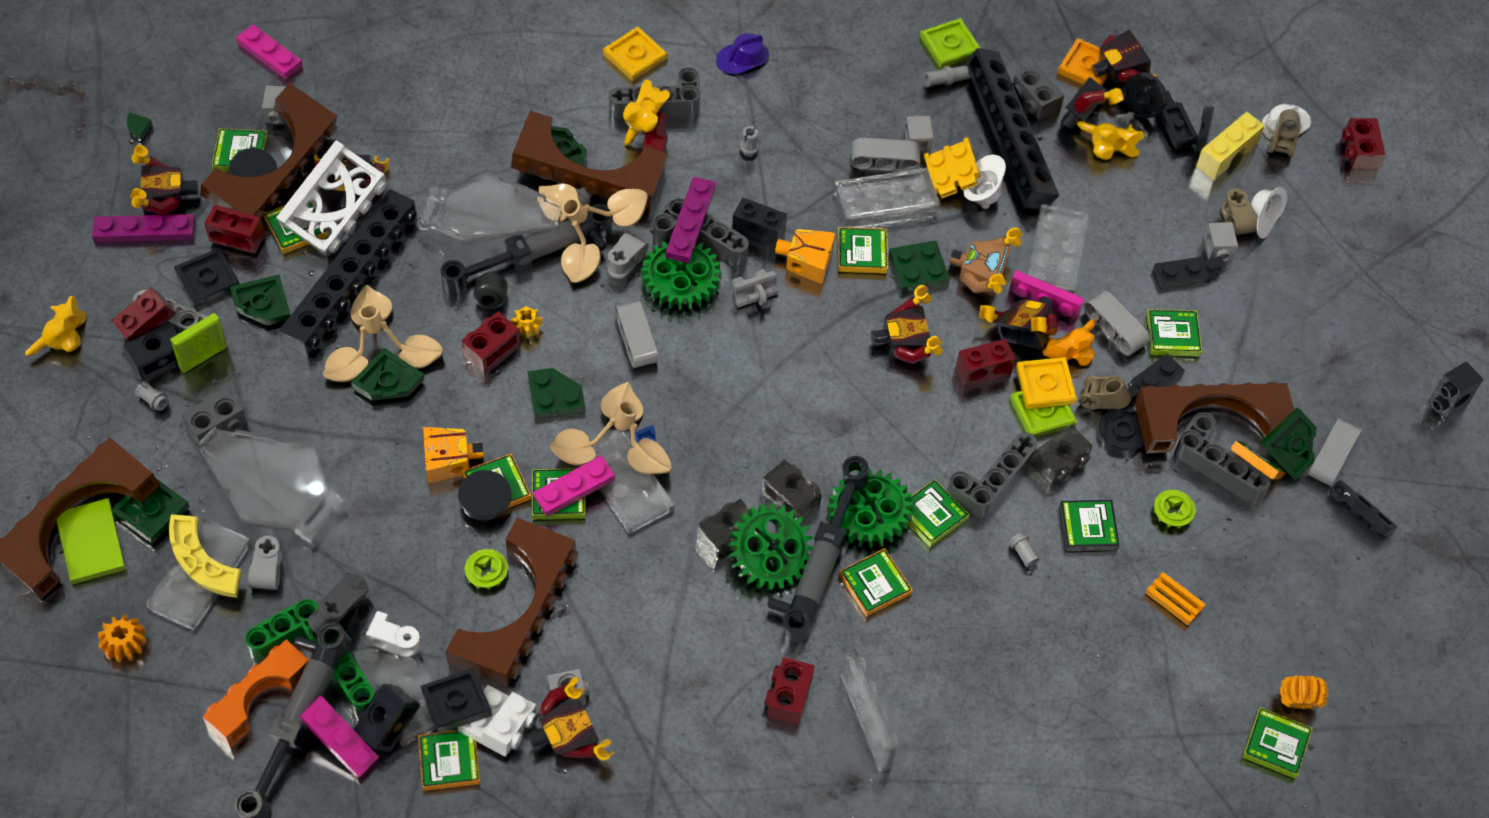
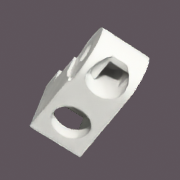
M377 611L366 633L368 645L403 657H413L420 650L419 632L414 627H400L390 623L388 614Z

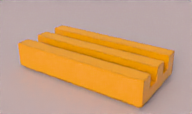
M1164 572L1159 575V578L1145 592L1188 626L1206 605ZM1158 588L1160 591L1166 594L1170 598V600L1163 596L1161 593H1159L1156 589ZM1177 605H1180L1185 610H1187L1190 613V615H1188L1186 612L1180 609Z

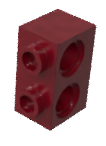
M1350 118L1346 128L1342 130V140L1346 142V159L1350 161L1351 170H1379L1386 154L1378 118Z
M217 205L213 206L204 223L210 242L251 253H256L265 235L261 217Z
M150 287L111 321L123 336L131 341L153 331L156 327L164 325L176 314V311L163 295Z
M498 311L492 317H487L475 331L466 334L461 341L463 356L485 373L521 343L520 329Z
M1002 339L960 350L956 362V370L964 387L1010 376L1015 357L1007 340Z
M786 657L782 658L780 666L775 665L771 681L775 682L774 689H768L764 706H768L767 717L796 725L800 724L813 679L815 665ZM789 675L796 676L798 680L790 681L786 677ZM785 699L790 701L791 704L784 706L778 701Z

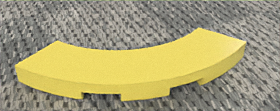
M171 514L169 523L170 542L174 555L183 571L203 588L216 594L237 598L242 576L241 569L220 564L205 553L199 541L198 517Z

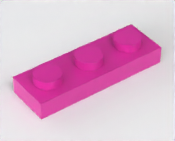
M254 24L236 37L237 43L285 80L302 67L301 59Z
M1018 270L1015 271L1009 291L1017 296L1038 302L1042 296H1046L1052 300L1053 310L1076 320L1084 302V298Z
M601 455L534 491L533 496L545 516L548 517L614 481L615 475Z
M319 696L298 716L355 777H360L379 758L322 696Z

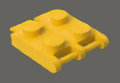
M968 137L964 138L963 142L950 147L946 145L944 149L930 155L929 153L924 154L933 189L936 194L940 193L942 198L957 193V186L959 185L962 191L978 185L977 178H980L981 175Z

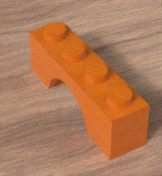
M287 640L281 645L273 647L265 660L260 664L254 665L240 683L232 685L219 702L209 706L203 716L207 728L231 749L251 730L248 721V710L254 698L261 692L271 688L281 687L294 690L309 659Z

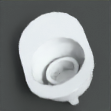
M1280 104L1274 107L1262 119V123L1265 125L1262 133L1271 140L1280 113L1287 109H1292L1299 113V135L1310 127L1311 118L1300 107ZM1293 122L1284 123V125L1286 126H1292L1295 124Z
M988 155L977 161L981 175L980 178H977L978 185L963 191L964 196L968 200L975 201L984 209H988L990 204L999 200L1003 192L1002 180L1006 165L1004 160L997 155Z
M1282 187L1274 190H1261L1250 203L1257 216V235L1259 238L1264 239L1268 236L1286 207L1287 192Z

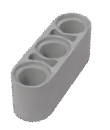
M857 138L852 142L851 163L854 168L861 170L915 172L920 168V145L915 141Z
M1103 291L1085 302L1084 310L1086 315L1090 319H1095V325L1123 354L1129 356L1150 342L1147 330L1110 292Z
M640 300L615 306L616 319L632 367L636 368L658 363L656 345Z
M1338 418L1307 475L1332 486L1362 429Z

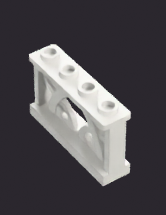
M336 140L276 218L282 226L328 257L331 252L335 253L342 244L341 239L346 233L350 234L354 230L357 218L361 213L364 215L369 210L372 204L370 201L373 197L383 192L386 187L385 174ZM345 157L358 167L348 173L341 160ZM366 173L371 177V183L367 188L362 189L359 187V184L365 180L358 178L352 182L351 178L356 174ZM330 175H335V180L341 176V179L335 183L327 181ZM344 184L346 208L335 212L321 213L323 203L317 192L320 187L332 190ZM355 194L358 195V196H360L357 201H356ZM311 200L317 202V209L315 213H312L314 207H307V204ZM296 218L311 222L308 233L293 223ZM342 220L340 224L337 226L335 222ZM316 223H321L320 230L322 234L324 229H332V234L328 239L320 240L315 237L314 229Z

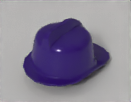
M743 33L735 39L733 44L719 51L716 63L718 68L725 73L739 74L766 63L769 58V51L763 44L761 35Z

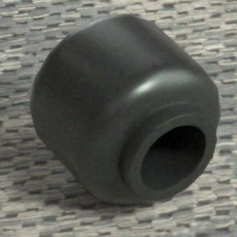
M486 272L480 275L476 281L473 294L475 301L486 309L501 307L505 302L507 294V281L503 276L494 272Z

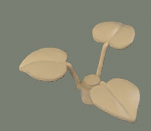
M571 185L539 186L540 206L546 218L554 223H562L567 218L570 219L581 240V245L575 243L568 246L561 258L563 271L572 283H578L589 278L598 268L601 259L599 248L595 244L586 245L585 237L579 227V223L586 220L588 211L607 217L613 216V221L618 226H632L640 220L644 213L648 199L645 191L625 189L614 193L607 202L608 208L611 210L607 212L590 207L588 204L583 205L579 202L577 190Z
M365 285L355 299L351 309L353 322L361 326L359 351L357 352L351 347L335 350L326 361L323 376L336 382L353 380L369 364L368 360L362 356L366 332L377 334L381 331V328L385 330L396 346L402 350L399 358L416 369L426 367L442 355L443 349L437 341L425 335L409 336L405 341V345L401 344L388 328L386 321H383L392 312L391 301L385 295Z
M629 382L613 388L603 397L601 410L606 417L610 418V421L593 441L590 442L588 435L583 431L571 428L560 432L550 445L554 454L564 462L572 465H584L595 459L596 452L592 447L614 425L621 431L630 429L631 445L633 448L628 451L627 459L634 470L642 474L654 475L668 473L672 469L668 455L657 442L648 438H643L638 443L636 442L635 429L637 424L634 422L642 417L643 406L633 392Z

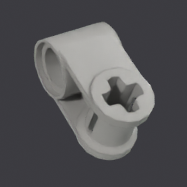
M628 232L624 233L618 243L608 253V260L610 262L608 265L609 276L614 279L626 278L632 269L643 260L648 251L649 244Z
M263 536L257 540L248 574L249 588L278 589L282 552L280 544L275 537Z

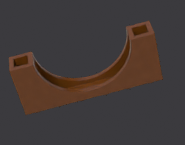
M289 83L275 99L274 111L285 120L293 136L294 148L287 161L273 172L257 177L235 176L216 167L201 184L200 195L214 205L259 216L262 220L265 215L264 210L269 205L273 206L280 197V191L283 188H289L294 181L296 172L298 170L302 172L307 166L308 158L312 153L316 155L323 146V140L326 137H332L337 129V115Z
M533 111L529 112L512 154L511 168L539 176L546 180L568 184L577 189L585 188L590 194L610 198L614 193L625 189L643 190L648 195L645 210H650L665 167L667 153L644 147L637 159L624 167L612 170L586 168L569 160L556 147L551 134L553 117Z
M1268 382L1266 384L1243 383L1237 385H1229L1227 383L1218 385L1196 384L1194 386L1171 385L1169 387L1150 385L1141 387L1135 399L1146 453L1171 452L1178 440V420L1196 409L1216 407L1238 413L1253 423L1264 438L1294 410L1287 383Z
M109 437L104 443L98 445L85 461L79 463L65 480L59 482L45 499L40 500L27 516L20 519L9 533L0 538V564L38 598L42 599L61 581L50 565L48 543L57 519L67 509L87 497L102 493L123 494L142 503L160 483L150 470Z
M516 518L505 539L507 552L523 561L535 578L536 591L530 606L519 619L495 631L470 632L457 629L446 650L447 663L464 670L473 668L476 675L508 687L511 679L517 678L521 669L520 661L523 655L528 656L533 645L532 638L535 632L539 633L543 627V616L546 610L550 611L556 600L555 593L558 588L564 586L567 579L566 571L569 566H574L578 557L576 541L574 539L520 518Z

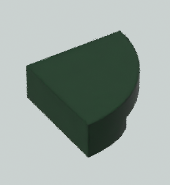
M131 112L127 116V126L133 138L141 142L152 126L151 119Z

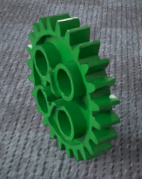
M662 241L661 249L654 246L653 253H647V259L643 260V268H641L642 285H646V293L651 292L652 300L659 297L660 305L667 301L669 302L670 309L674 304H678L679 310L682 309L683 304H687L688 308L692 309V303L694 302L701 306L702 299L710 301V294L715 295L716 288L720 287L721 264L717 262L716 254L711 255V248L703 250L702 242L695 246L690 263L666 258L668 244Z
M869 469L868 484L863 489L854 491L850 503H856V505L848 506L840 528L846 529V536L848 535L850 544L857 539L860 547L864 541H868L870 548L873 547L874 541H878L880 546H883V539L885 538L892 543L893 534L901 537L902 528L908 529V521L912 520L913 502L911 493H907V485L901 486L900 478L892 481V473H888L883 477L882 470L879 469L877 474L873 475L871 469ZM858 470L857 476L862 474V472ZM841 479L839 480V487H833V495H829L828 513H830V522L833 519L845 488V484ZM886 510H891V511H893V512L886 513V512H884V511H886ZM863 522H869L870 524L865 525V524H861V523H863Z
M775 503L769 504L767 509L764 504H760L758 511L752 507L748 509L749 515L741 514L742 522L737 521L733 524L738 531L729 533V536L734 538L735 541L727 544L728 547L734 548L735 551L728 556L737 559L732 567L740 566L742 568L738 576L741 577L747 574V584L757 580L756 588H761L765 583L767 590H772L774 583L778 590L784 588V583L787 586L792 585V577L796 580L801 579L802 576L799 571H804L806 566L804 562H807L809 559L807 552L813 548L807 545V541L813 539V536H805L804 533L809 529V526L801 527L799 525L803 517L794 519L795 510H791L786 514L785 505L780 506L776 510ZM768 521L775 525V534L768 532L766 527ZM755 528L758 529L759 534H756ZM749 539L757 543L756 552H752L748 548ZM786 541L793 545L794 550L792 554L785 551L784 544ZM770 542L774 544V546L772 547L773 551L768 550ZM767 559H771L774 562V572H770L766 568ZM782 559H785V560H786V562H787L786 565L783 564V560H782Z

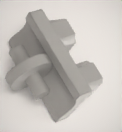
M762 269L756 271L752 278L745 280V278L738 277L733 279L732 283L737 307L739 308L756 301L760 306L767 304L768 297L779 294L775 271L766 272Z

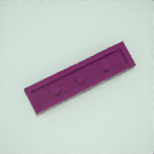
M692 177L666 250V258L690 263L716 189L715 181Z
M194 214L94 217L92 238L94 242L194 240L195 216Z

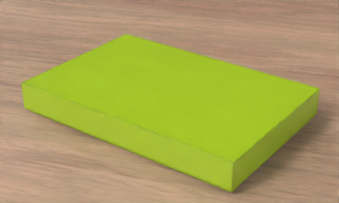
M109 498L67 509L57 519L69 580L72 585L126 570Z

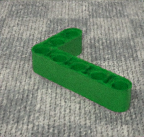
M311 599L301 600L251 628L245 635V642L250 656L255 660L263 661L268 657L273 647L281 645L285 640L293 645L298 636L318 642L316 639L317 633L309 627L308 618H303V616L312 614L319 605ZM281 628H289L285 632H278ZM339 636L333 637L329 644L336 643ZM259 641H265L261 646H254ZM348 652L341 658L332 676V680L353 712L360 716L373 700L375 693L352 655ZM347 676H355L351 681H343ZM361 697L369 698V700H367L364 703L357 702V700Z

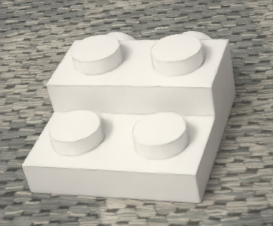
M488 685L484 690V694L492 709V716L460 726L458 731L506 757L512 748L515 750L519 746L526 728L531 729L538 717L535 713L536 704L514 692L508 696Z

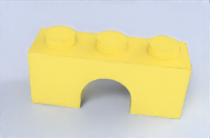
M1248 112L1244 113L1202 149L1196 167L1215 180L1229 168L1232 159L1238 152L1244 155L1259 142L1265 125Z

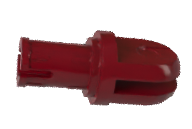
M657 112V125L652 131L645 133L642 151L644 147H648L665 153L668 136L665 134L668 115L663 112Z

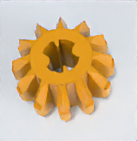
M125 614L121 620H117L116 617L112 616V623H103L104 631L98 632V639L100 641L98 646L100 650L105 652V656L109 660L115 657L119 663L122 662L124 657L132 661V654H142L141 646L147 645V640L144 636L146 635L144 626L140 625L135 617L129 620Z
M1288 676L1282 680V687H1280L1281 702L1287 707H1294L1295 709L1322 708L1327 704V682L1322 678L1314 676Z

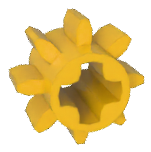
M527 306L519 311L515 310V318L511 319V322L520 329V334L526 338L539 334V326L543 325L542 317H538V309L533 310Z

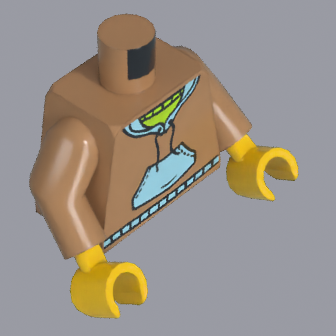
M1014 227L1008 230L1006 236L981 242L973 241L967 253L953 249L949 263L962 267L959 280L973 293H986L995 297L996 293L999 294L1002 291L1001 285H1006L1003 273L1011 250L1009 246L1012 244L1014 247H1019L1022 242L1019 237H1022L1023 234L1019 228Z

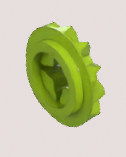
M1179 490L1163 491L1156 497L1154 502V513L1158 516V521H1163L1167 524V527L1177 526L1179 529L1183 525H1189L1196 513L1193 500L1186 493ZM1170 506L1172 508L1180 506L1178 514L1176 512L1168 513Z
M482 549L473 553L466 561V577L469 583L474 584L477 588L485 587L489 590L492 586H500L501 581L507 577V561L498 551ZM491 562L492 573L487 572L482 577V569L480 568H486Z

